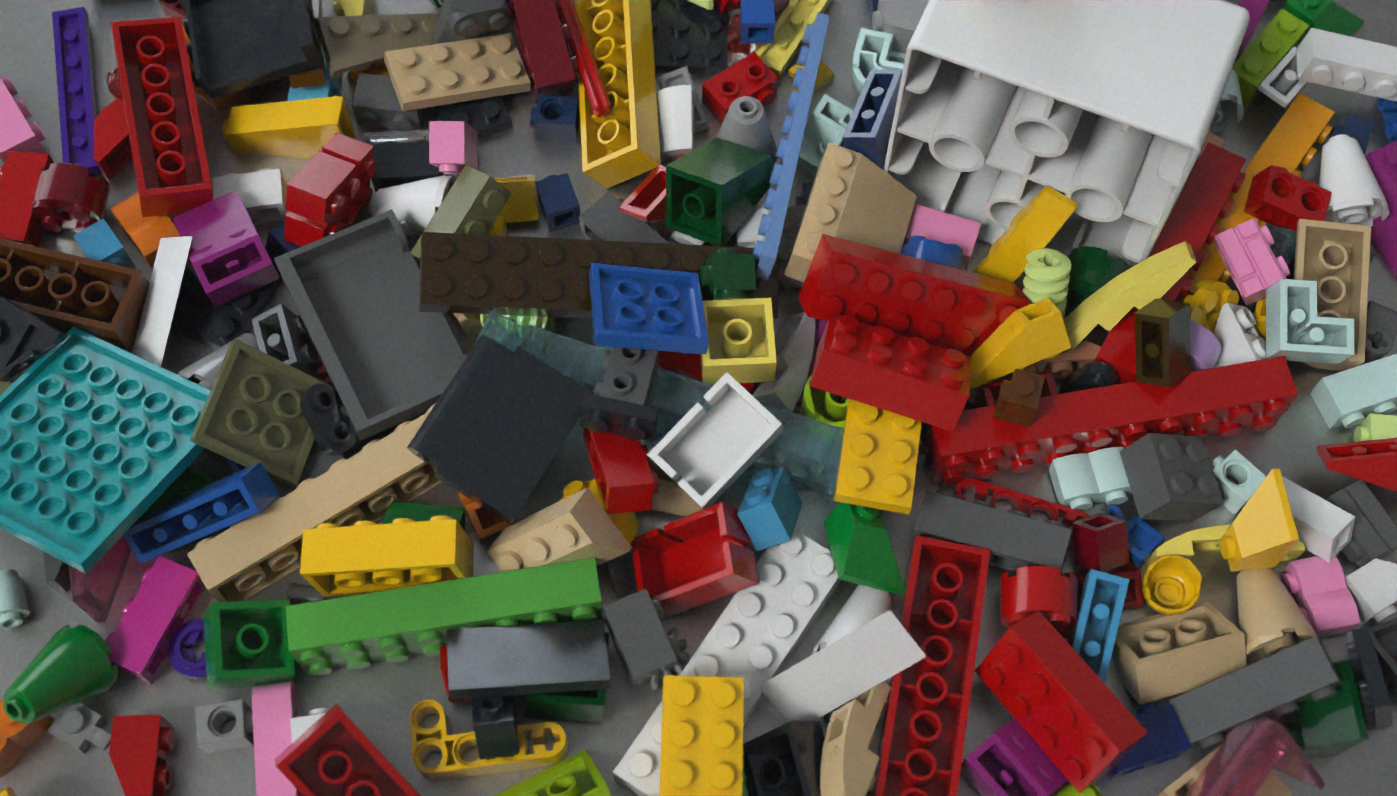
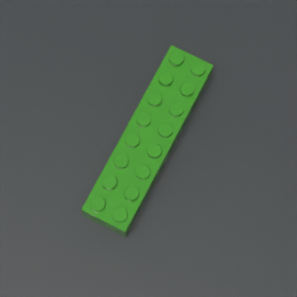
M595 558L285 606L288 650L304 672H309L311 675L328 674L332 672V668L347 666L350 669L366 668L373 661L385 659L389 663H398L408 660L410 655L423 653L427 657L440 656V646L447 645V629L603 620L605 624L602 617L603 607Z

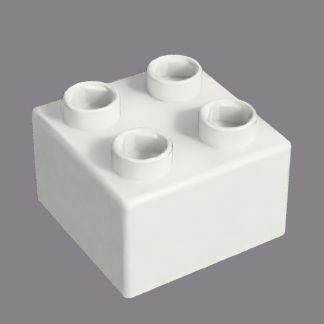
M929 0L907 47L884 171L917 195L915 204L980 222L981 226L976 240L993 245L1008 230L1011 220L1048 185L1078 204L1045 248L1057 250L1068 256L1071 250L1076 247H1097L1108 251L1106 257L1116 262L1118 257H1120L1131 268L1148 258L1202 150L1248 27L1250 14L1244 7L1224 0Z

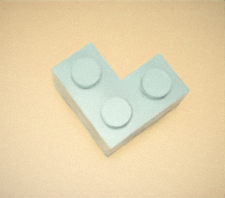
M1279 279L1266 290V359L1284 356L1286 361L1339 364L1354 355V319L1317 317V281Z

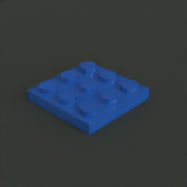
M591 263L589 281L595 345L636 348L649 351L681 352L684 354H706L709 341L698 273Z

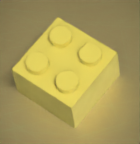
M771 298L702 301L709 341L706 354H701L703 385L716 384L726 372L738 383L775 382L777 359Z

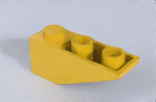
M1049 297L1015 310L970 356L969 389L981 387L982 384L991 383L994 379L1014 373L1015 368L1024 370L1027 366L1043 359H1052L1061 352L1071 348L1061 311Z

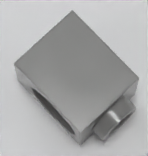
M243 699L195 707L197 746L206 754L254 746L252 710ZM236 718V725L233 730L221 734L222 724L228 719Z

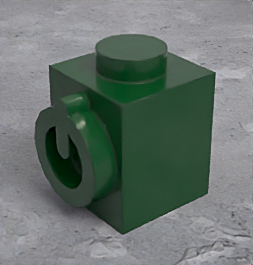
M732 248L715 250V254H711L704 261L705 265L700 267L701 286H706V297H712V300L747 299V296L756 290L754 254H736V249Z

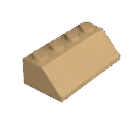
M1299 219L1297 221L1294 280L1317 281V317L1354 319V355L1339 364L1303 362L1314 368L1345 371L1360 366L1365 362L1371 226Z

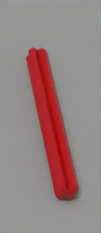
M560 0L562 6L560 21L561 24H567L571 39L569 46L572 54L576 57L579 73L594 115L597 117L608 116L612 111L611 103L573 0Z

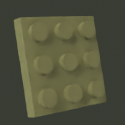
M235 339L230 343L189 441L245 467L261 462L271 479L292 488L299 481L315 440L302 413L300 400L303 393L311 386L326 383ZM319 396L318 400L320 404L323 406H327V400L324 397Z

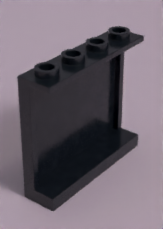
M180 0L182 9L187 16V19L183 20L184 29L191 42L187 44V51L191 61L194 63V68L190 69L192 80L197 88L202 87L209 100L324 65L312 0Z

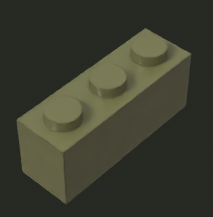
M465 165L424 232L486 235L512 193L491 176ZM421 237L410 253L419 260Z

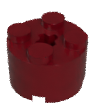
M52 163L49 166V170H45L44 167L40 169L30 207L31 212L41 220L40 226L45 230L60 232L63 229L79 233L104 218L110 193L109 182L101 175L99 180L89 176L90 169L70 163Z

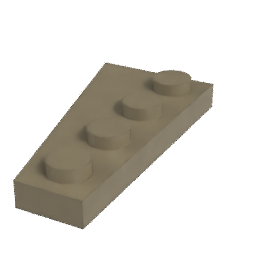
M440 13L318 17L316 21L318 35L331 78L341 77L343 72L353 69L356 72L369 69L371 64L384 61L386 51L435 44L433 36Z

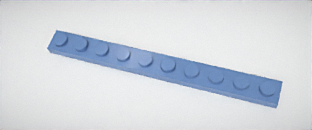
M818 12L813 25L807 23L802 43L807 44V47L802 45L797 60V65L802 66V69H796L791 86L796 88L797 91H791L786 110L792 113L791 115L786 114L781 129V134L786 135V139L781 138L775 158L780 159V164H774L769 183L775 184L774 189H768L763 206L764 209L769 210L768 215H762L757 232L758 235L763 236L762 241H756L753 250L755 262H757L755 276L767 281L777 257L830 17Z

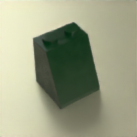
M716 137L666 165V228L714 246H725L770 188L772 156Z

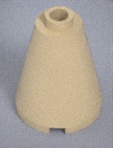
M1273 568L1244 570L1237 575L1239 630L1245 635L1247 666L1316 636L1319 638Z

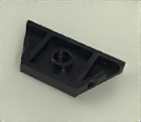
M0 295V381L7 382L63 342L67 334Z

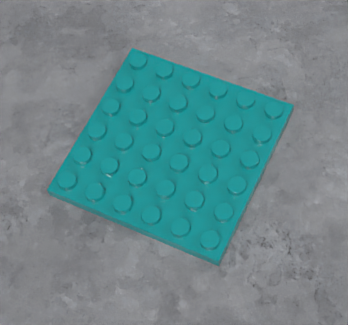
M73 327L66 333L67 337L63 342L40 357L0 395V528L86 574L205 449L189 440L210 390Z

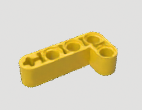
M426 699L418 702L410 713L413 762L420 774L429 781H443L552 766L566 758L569 745L563 728L554 722L519 725L517 727L518 739L521 744L520 754L512 757L501 756L483 760L479 758L474 762H465L462 760L465 750L473 746L477 747L474 732L451 735L449 718L440 703L434 700ZM437 714L440 716L439 722L433 728L424 729L421 727V722L427 715ZM548 737H554L556 742L551 751H546L544 746ZM527 739H532L534 754H530ZM440 752L443 754L440 764L436 767L427 768L423 765L424 759L429 753Z

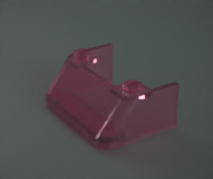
M1263 718L1239 725L1230 731L1223 744L1185 796H1254L1272 769L1319 790L1323 789L1325 782L1287 729L1279 723Z

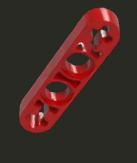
M972 478L959 482L953 493L958 499L966 500L965 494L968 490L974 491V498H976L974 500L986 502L987 495H990L992 498L989 504L995 509V503L998 500L1005 499L1012 502L1015 510L1025 513L1029 518H1031V513L1036 510L1046 512L1051 520L1057 522L1059 517H1062L1061 523L1066 528L1072 529L1070 547H1074L1072 522L1089 517L1083 511Z

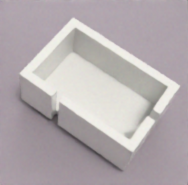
M728 372L703 396L707 404L712 408L706 413L705 409L697 402L647 454L703 509L712 506L784 431L782 423Z

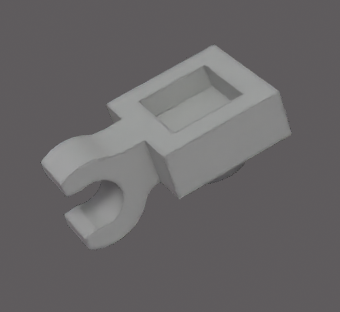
M81 703L63 709L47 731L82 753L86 751L90 744H93L109 754L111 734L101 729L107 719Z

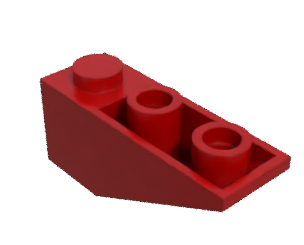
M162 715L113 716L109 757L125 796H164V790H168L170 787L171 769L170 766H167L169 751H172L175 746V729Z

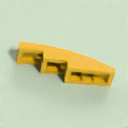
M1047 185L1011 220L1008 230L991 246L988 256L971 272L1013 283L1024 271L1026 264L1029 263L1026 260L1027 254L1033 250L1045 248L1076 209L1078 203Z

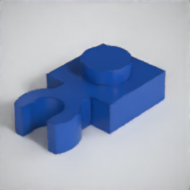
M1113 504L1108 506L1107 515L1126 521L1129 560L1141 567L1150 558L1155 549L1164 543L1165 536L1136 515L1130 521L1124 519L1123 512L1119 507Z

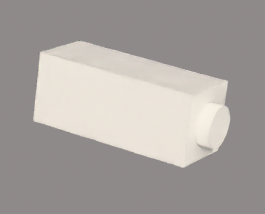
M1282 476L1299 541L1304 542L1306 550L1329 563L1351 541L1355 516Z

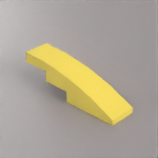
M1184 241L1148 257L1116 276L1086 298L1064 319L1071 347L1075 348L1098 324L1110 331L1134 306L1141 309L1154 299H1160L1196 263L1191 245Z

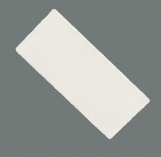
M192 236L160 239L132 354L160 367Z
M886 611L761 684L759 688L789 722L815 721L924 659L926 654L891 611Z

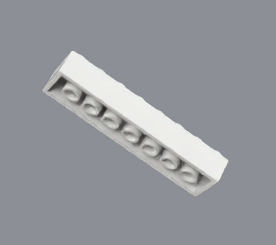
M795 529L790 541L768 547L756 563L759 584L736 592L679 675L744 677L743 729L766 696L759 686L782 672L842 581L838 578L831 551ZM662 701L613 771L615 782L635 796H659Z

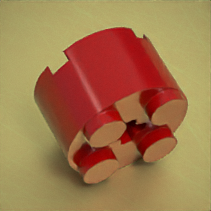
M1026 566L1016 568L1015 576L1008 578V572L1001 575V624L1010 628L1019 621L1040 611L1063 638L1071 636V629L1074 628L1078 621V579L1074 573L1070 572V578L1061 576L1060 568Z

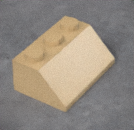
M587 487L507 526L487 552L501 571L506 572L588 558H595L596 566L629 552L632 547Z
M1209 601L1195 604L1181 615L1167 616L1157 614L1120 624L1112 652V657L1123 686L1139 704L1153 703L1161 698L1179 693H1187L1247 666L1245 635Z

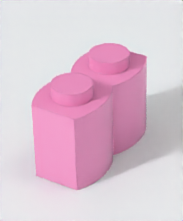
M1315 556L1290 561L1285 567L1281 581L1319 638L1352 632V629H1355L1360 624L1356 603L1347 588L1344 572L1336 556L1329 563Z

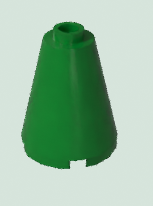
M79 624L75 628L66 625L59 629L5 691L3 695V708L6 715L13 721L29 724L106 692L116 682L118 675L117 663L111 667L108 655L112 653L109 645L98 633L84 625Z

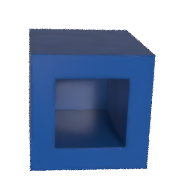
M740 0L741 44L774 43V0Z

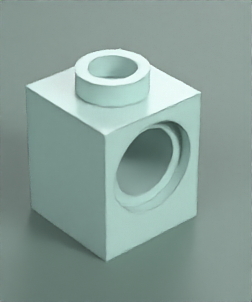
M1236 449L1226 459L1219 455L1211 462L1215 478L1219 484V490L1224 503L1223 506L1235 515L1245 506L1266 476ZM1226 475L1234 477L1239 485L1231 483L1226 478Z

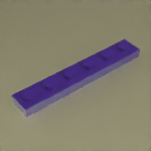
M85 7L52 12L63 163L90 169L89 175L102 173L94 160V119L97 117L88 13Z

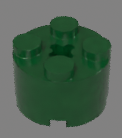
M1082 246L1072 249L1070 255L1067 256L1072 266L1069 273L1070 280L1066 297L1065 318L1086 298L1116 276L1130 269V266L1120 257H1118L1117 262L1106 257L1108 251L1101 248Z

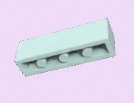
M1397 353L1321 378L1310 394L1329 429L1342 425L1346 429L1352 428L1362 423L1370 413L1389 415L1397 409Z

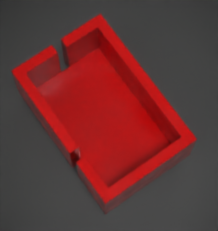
M337 132L322 147V152L318 151L287 184L286 210L290 212L285 215L284 240L302 247L343 230L347 225L353 224L357 213L363 207L366 208L370 204L373 196L370 180L376 166L375 161H372L374 146Z
M720 502L665 524L664 530L656 528L638 535L631 542L637 592L647 589L650 598L656 596L665 618L759 584L754 551L747 549V546L752 545V542L737 514L738 508Z

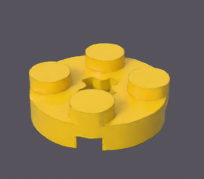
M1204 279L1195 285L1200 287L1195 294H1187L1183 303H1190V320L1202 325L1214 334L1221 307L1227 302L1237 305L1239 294L1236 290L1230 289L1224 282Z

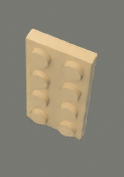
M511 33L386 51L384 55V61L402 111L530 90L531 82Z

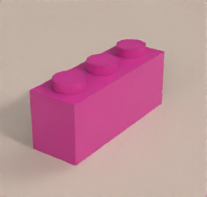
M158 556L155 563L146 569L142 577V585L136 596L131 598L123 609L121 622L115 632H111L105 640L112 651L108 655L111 667L117 663L119 671L150 684L154 682L168 657V646L172 635L181 625L188 621L206 589L197 571L162 556Z

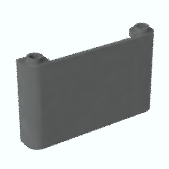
M392 209L274 258L285 286L329 378L339 394L360 441L426 412L432 405L436 404L468 356L463 354L443 313L419 312L420 269L414 257L410 254L407 240L412 239V235L405 220L398 221Z

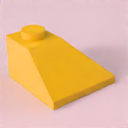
M1280 468L1270 471L1220 540L1221 554L1224 559H1228L1231 572L1275 568L1299 541Z

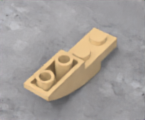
M882 682L832 713L822 750L820 769L821 796H866L875 783L876 774L874 772L880 757L869 749L876 738L874 730L877 722L887 709L885 701L891 687L886 683Z

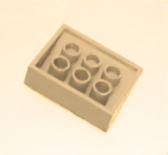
M828 142L783 275L801 282L805 281L822 234L900 254L917 195L863 154Z

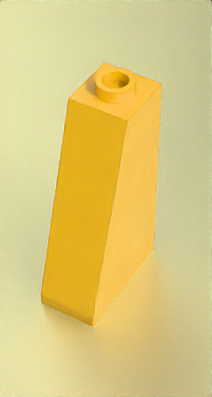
M342 96L231 107L229 119L224 120L222 127L223 138L228 141L233 153L311 159L318 151L322 152V147L336 132L355 139L356 135L344 97Z

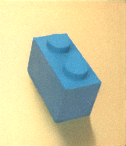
M785 467L774 470L765 468L756 472L749 481L737 512L756 551L790 541L803 503Z

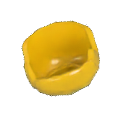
M1178 554L1162 555L1146 570L1142 583L1143 597L1146 599L1147 604L1156 612L1167 616L1184 614L1199 599L1202 575L1191 560Z

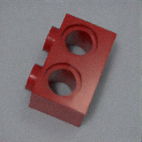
M1270 165L1252 177L1244 213L1297 236V221L1299 219L1325 220L1331 192L1319 187L1313 181L1304 180L1289 173L1283 167Z

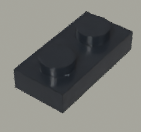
M583 394L580 404V427L588 428L597 433L608 432L626 436L631 440L654 442L657 431L658 408Z

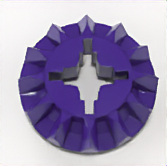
M204 618L193 619L181 625L172 635L168 646V657L174 669L181 675L195 680L197 677L207 676L206 654L202 652L201 658H198L197 661V655L188 649L198 647L203 638L205 643Z

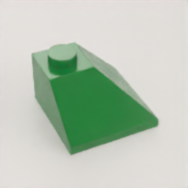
M1288 0L1283 10L1309 25L1301 42L1311 28L1352 37L1365 22L1334 0Z
M839 502L823 523L839 580L902 595L906 589L880 509Z

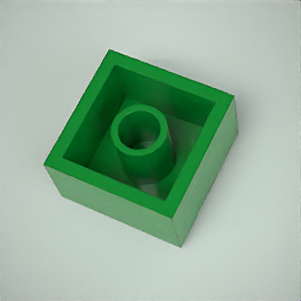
M290 599L210 603L203 615L207 690L253 688V686L290 681L293 678L295 666L294 658L288 650L285 607L290 606Z

